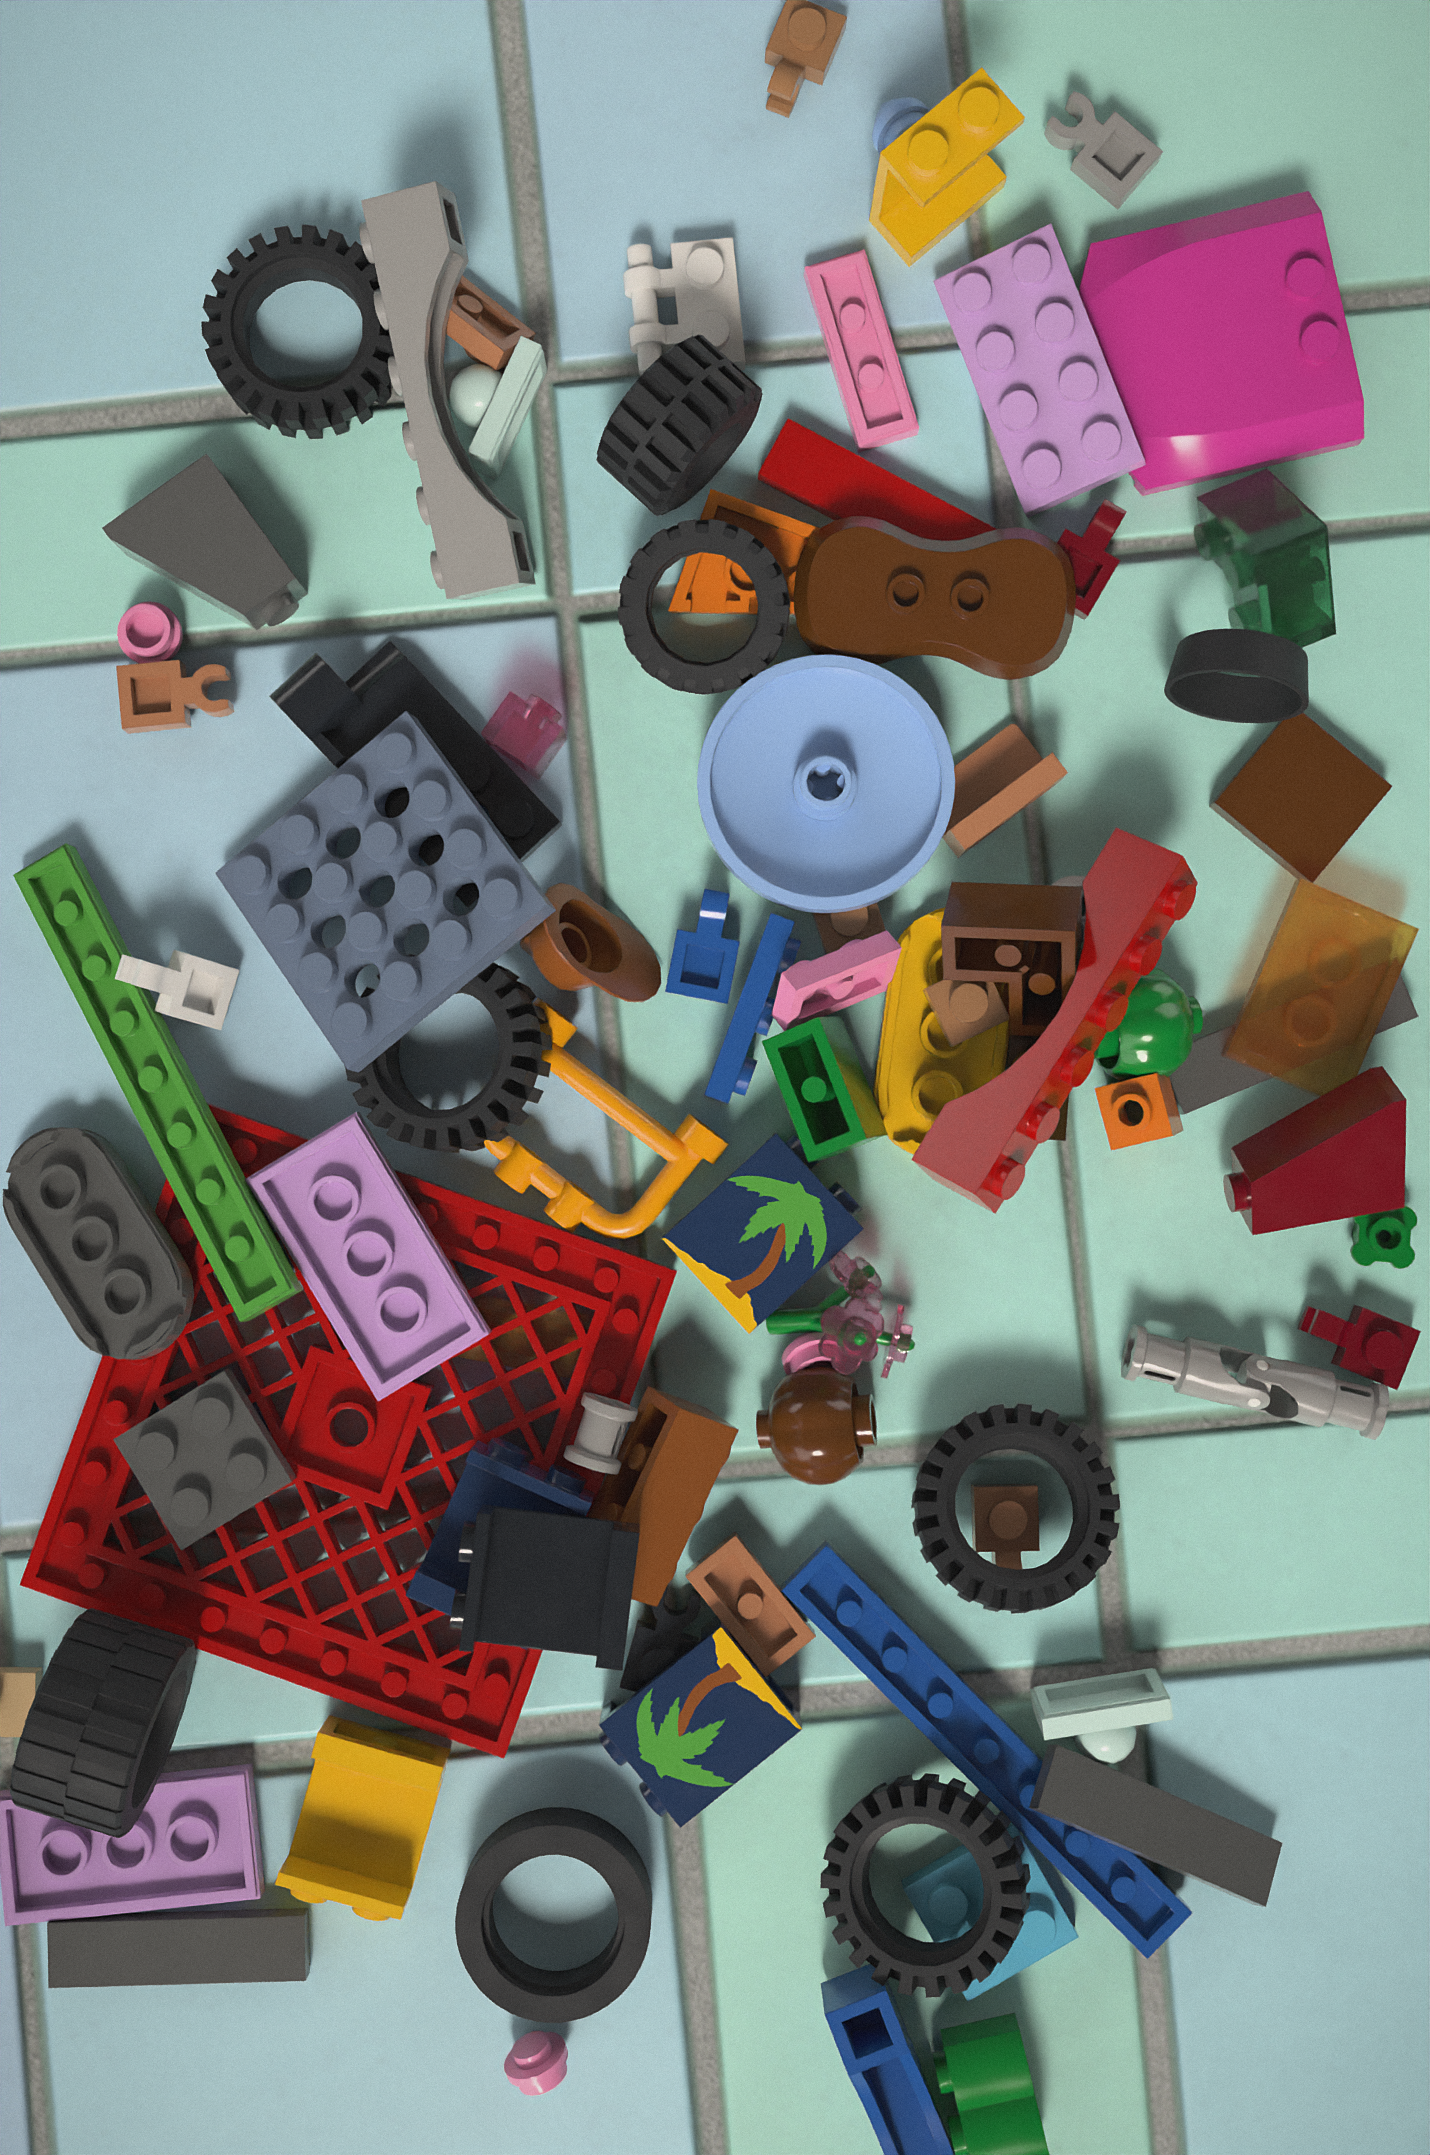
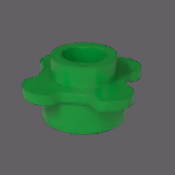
M1405 1206V1208L1353 1217L1355 1223L1352 1229L1353 1245L1351 1246L1350 1253L1357 1264L1370 1266L1375 1261L1389 1262L1394 1268L1398 1269L1406 1268L1412 1264L1415 1259V1252L1410 1246L1411 1230L1417 1225V1216L1411 1208ZM1382 1230H1386L1389 1233V1239L1386 1242L1379 1240L1378 1235Z

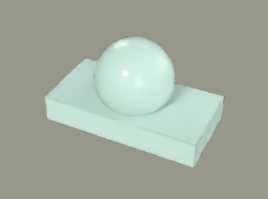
M520 336L503 375L490 366L474 364L461 369L452 380L449 392L450 407L455 416L467 426L478 428L468 449L471 463L477 473L493 480L499 477L548 371L541 344L523 336Z
M1153 1668L1036 1686L1030 1689L1033 1711L1044 1740L1073 1736L1076 1748L1085 1757L1104 1765H1112L1122 1761L1132 1751L1136 1738V1725L1173 1720L1171 1698L1156 1669Z

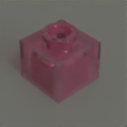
M510 691L481 731L483 738L490 747L538 780L567 741L563 727L557 724L562 715L546 701L532 693L524 701Z

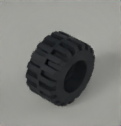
M703 335L692 336L662 354L629 389L614 410L603 431L596 460L598 464L654 515H664L679 508L694 497L729 460L747 435L757 416L763 395L762 389Z

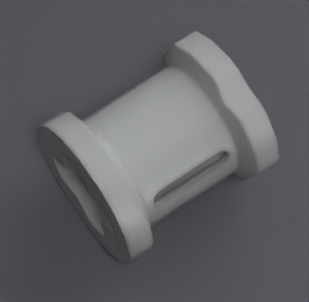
M584 1393L581 1404L585 1407L578 1433L574 1445L566 1446L563 1457L575 1464L595 1471L618 1474L622 1464L617 1459L627 1424L628 1422L635 1421L638 1411L636 1408L618 1400L597 1394Z

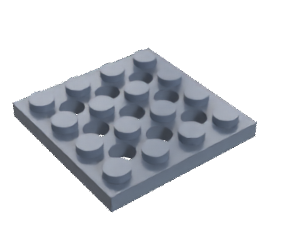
M407 711L215 873L344 1066L348 1070L357 1073L556 911L555 907L416 717ZM407 787L410 798L406 810L397 817L388 818L385 813L387 797L395 789ZM358 828L361 835L359 848L352 856L340 859L337 853V843L340 836L348 829ZM441 835L444 841L442 856L433 865L422 866L419 861V849L422 843L430 836ZM309 868L312 873V885L309 891L299 899H292L289 891L292 877L299 870ZM391 875L395 883L392 898L387 904L381 907H374L370 899L373 884L379 878ZM476 883L479 889V901L476 907L466 915L457 916L453 908V899L456 892L465 884ZM342 916L346 924L345 935L339 944L326 948L322 940L324 926L331 918ZM418 924H426L429 930L427 947L419 955L409 957L404 949L406 934L412 927ZM375 964L380 973L379 985L371 995L361 998L356 991V978L364 967Z

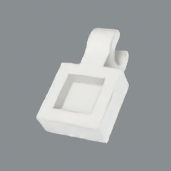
M173 950L168 968L122 954L115 979L159 992L160 995L155 1007L156 1012L221 1030L240 970Z

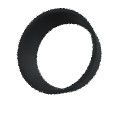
M1212 629L1197 632L1183 638L1177 645L1164 687V693L1167 699L1177 707L1210 719L1236 723H1269L1287 720L1300 715L1308 707V656L1294 642L1265 632L1247 629ZM1217 672L1243 673L1260 677H1241Z

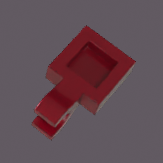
M1104 499L1101 506L1097 508L1082 537L1065 528L1057 541V544L1069 557L1074 572L1076 585L1075 615L1083 620L1090 614L1120 562L1118 558L1104 550L1127 511L1107 499Z
M1306 1305L1297 1328L1337 1345L1331 1364L1395 1390L1399 1388L1421 1331L1357 1305L1353 1306L1348 1321Z

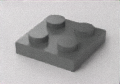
M230 1368L113 1439L181 1550L297 1478Z

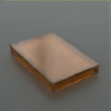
M1304 879L1296 880L1221 1056L1318 1098L1358 1075L1419 929Z

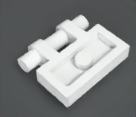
M733 237L670 243L672 268L657 269L653 266L652 247L650 245L635 244L628 247L629 270L624 272L623 281L625 295L632 299L634 326L629 329L630 350L637 354L639 375L641 376L667 350L696 335H703L740 370H745V352ZM675 297L678 324L663 325L659 323L657 298Z

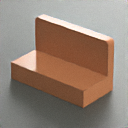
M1016 724L1008 725L954 766V802L951 816L942 838L957 858L961 857L1058 784L1068 772L1053 752L1043 759Z

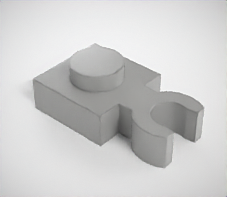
M1073 91L1068 98L1065 110L1077 119L1078 125L1067 127L1052 116L1047 122L1044 135L1054 147L1061 150L1074 149L1078 153L1073 160L1070 170L1118 210L1157 165L1163 151L1115 111L1104 124L1100 123L1095 118V111L1091 101L1083 94Z

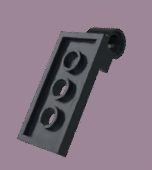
M391 641L346 682L315 653L269 695L337 769L405 711L409 712L418 719L477 802L489 811L491 821L521 862H524L562 826L559 819ZM407 787L395 789L387 797L385 813L388 818L397 817L406 810L410 798ZM433 835L428 837L419 849L420 858L428 866L436 863L443 854L444 841L442 836ZM476 883L463 885L455 894L470 911L479 901V889Z

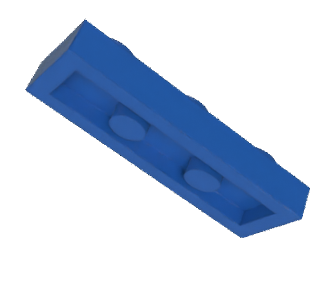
M773 913L770 914L704 1096L725 1104H729L733 1092L745 1096L758 1061L747 1057L746 1054L754 1033L767 1037L774 1018L772 1011L775 999L768 997L776 972L781 974L793 965L801 944L800 940L790 937L795 921Z

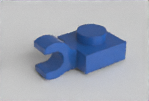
M704 889L696 933L677 929L665 992L728 1004L740 941L721 938L730 893Z

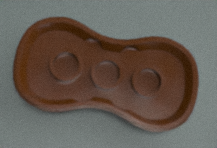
M850 516L835 520L821 527L812 535L802 551L796 571L794 587V612L797 627L802 640L816 655H842L858 658L876 665L908 656H938L961 663L983 675L1004 680L1033 676L1050 667L1060 657L1072 630L1076 604L1075 578L1069 557L1059 544L1039 532L1021 527L996 529L962 540L941 541L916 536L887 521L868 516Z

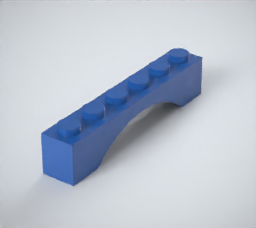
M868 1964L822 1982L821 1991L824 2015L848 2077L863 2104L884 2155H955L889 1981L887 1980L885 1985L882 1986L872 1980L871 1977L876 1968Z

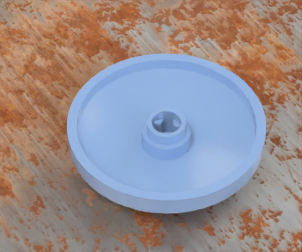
M811 655L791 659L760 672L744 683L725 702L714 718L701 749L697 776L698 802L702 822L714 850L732 874L749 889L776 904L794 910L812 913L846 912L875 904L891 896L911 881L927 864L937 849L951 816L955 793L954 762L946 734L937 716L920 694L903 679L876 664L858 658L842 655Z

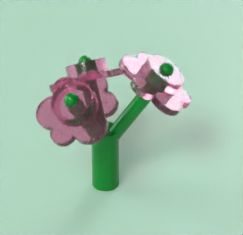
M840 1250L829 1260V1266L834 1275L843 1284L815 1307L776 1309L766 1318L767 1330L771 1335L823 1332L825 1335L818 1344L820 1354L831 1359L833 1368L845 1375L854 1373L862 1361H872L877 1356L878 1344L884 1345L886 1348L880 1377L887 1379L893 1361L904 1363L908 1351H911L915 1346L914 1341L911 1339L913 1326L903 1323L905 1306L898 1304L890 1331H883L884 1318L879 1313L882 1310L880 1301L883 1300V1295L879 1290L882 1286L880 1276L864 1258L856 1256L854 1259H850L847 1254ZM848 1297H851V1299H849V1300L846 1302V1304H845L844 1307L839 1306V1305H840L842 1302H844Z

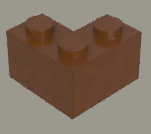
M951 882L941 923L943 980L1009 983L1010 1035L1041 1036L1059 1012L1077 972L1082 953V886Z

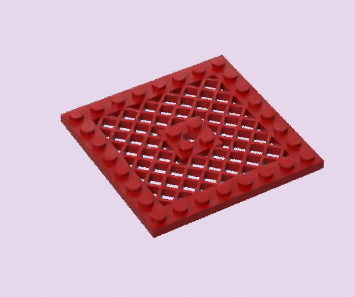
M207 1102L245 1178L311 1140ZM394 1169L471 1299L473 1300V1298L503 1284L517 1317L490 1329L491 1333L439 1364L454 1393V1397L426 1409L434 1385L414 1379L380 1401H377L284 1244L283 1246L296 1271L295 1275L298 1281L301 1282L315 1313L287 1326L278 1305L265 1311L274 1333L246 1345L232 1315L235 1311L231 1303L227 1305L213 1275L214 1270L166 1178L155 1212L190 1269L194 1288L192 1310L202 1285L213 1308V1312L190 1323L187 1322L179 1337L168 1348L154 1356L130 1360L102 1355L20 1585L85 1609H98L190 1638L194 1641L196 1649L504 1759L543 1650L532 1648L525 1650L516 1646L477 1642L468 1669L451 1663L472 1653L459 1651L460 1644L440 1653L427 1623L445 1615V1613L432 1607L421 1612L416 1600L405 1596L409 1589L408 1581L413 1579L422 1562L402 1571L388 1540L416 1527L428 1552L435 1536L429 1521L445 1513L451 1498L423 1510L409 1480L438 1466L451 1496H453L459 1479L450 1460L469 1452L478 1440L489 1445L491 1438H498L520 1427L534 1456L533 1459L526 1462L545 1471H549L552 1464L559 1465L578 1473L587 1480L584 1488L595 1492L592 1504L585 1516L588 1517L598 1496L605 1473L580 1466L563 1457L566 1446L574 1445L585 1411V1407L581 1404L583 1394H597L630 1405L677 1269ZM274 1232L277 1240L280 1241L281 1239L279 1235L277 1234V1232ZM455 1261L497 1275V1277L468 1289ZM515 1282L551 1294L557 1298L528 1311ZM574 1303L595 1310L588 1331ZM563 1306L577 1334V1338L547 1351L533 1320ZM218 1320L233 1352L206 1365L191 1332ZM320 1322L332 1349L314 1343L310 1345L304 1362L291 1334ZM522 1325L537 1357L507 1371L492 1339ZM278 1341L293 1374L265 1386L251 1354ZM481 1345L496 1377L466 1390L452 1358ZM180 1346L192 1372L166 1384ZM582 1347L566 1391L552 1361ZM237 1361L252 1392L247 1395L251 1403L257 1402L273 1439L297 1476L296 1479L273 1494L295 1484L309 1516L282 1528L269 1498L266 1497L254 1506L268 1535L241 1547L230 1521L215 1529L227 1555L201 1567L191 1545L181 1550L158 1512L157 1514L166 1534L143 1545L140 1544L127 1513L150 1503L151 1500L147 1494H144L123 1504L133 1471L113 1439L155 1414L157 1407L161 1410L173 1403L170 1392L195 1380L198 1386L212 1378L210 1373ZM542 1367L556 1398L526 1412L512 1380ZM297 1382L282 1422L270 1395ZM501 1386L515 1417L485 1431L471 1400ZM460 1406L474 1437L445 1450L430 1419ZM560 1408L546 1450H544L531 1421ZM355 1409L365 1416L368 1423V1433L362 1442L355 1444L347 1443L338 1437L334 1428V1421L339 1411ZM420 1428L432 1457L405 1469ZM311 1483L349 1497L323 1508ZM398 1489L411 1517L383 1530L371 1505L388 1510L392 1506ZM356 1506L369 1537L342 1549L328 1518ZM311 1526H315L328 1556L301 1569L287 1538ZM113 1529L115 1530L121 1542V1545L109 1541ZM171 1543L182 1567L147 1554ZM273 1545L287 1576L260 1588L247 1557ZM375 1547L388 1574V1578L361 1590L347 1560ZM232 1565L242 1588L211 1578L209 1575ZM334 1567L347 1597L320 1610L306 1579ZM293 1587L303 1610L270 1599L269 1597ZM394 1588L408 1618L380 1631L367 1601ZM353 1608L364 1632L329 1619ZM414 1630L424 1653L390 1641Z

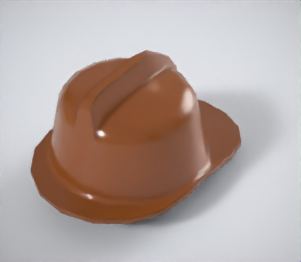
M558 883L546 890L545 895L556 911L520 940V946L533 958L539 971L551 984L559 989L578 991L597 986L610 995L627 1002H645L657 994L661 985V967L654 950L637 930L595 903L588 895L573 885Z

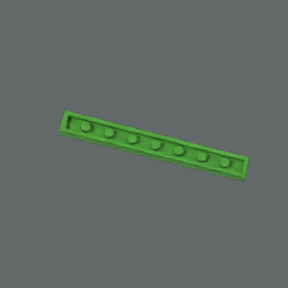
M65 843L15 873L13 876L239 1321H250L302 1291L303 1289L255 1195L247 1184L246 1178L162 1014L155 1011L156 1003L149 989L115 979L122 954L132 956L76 847Z

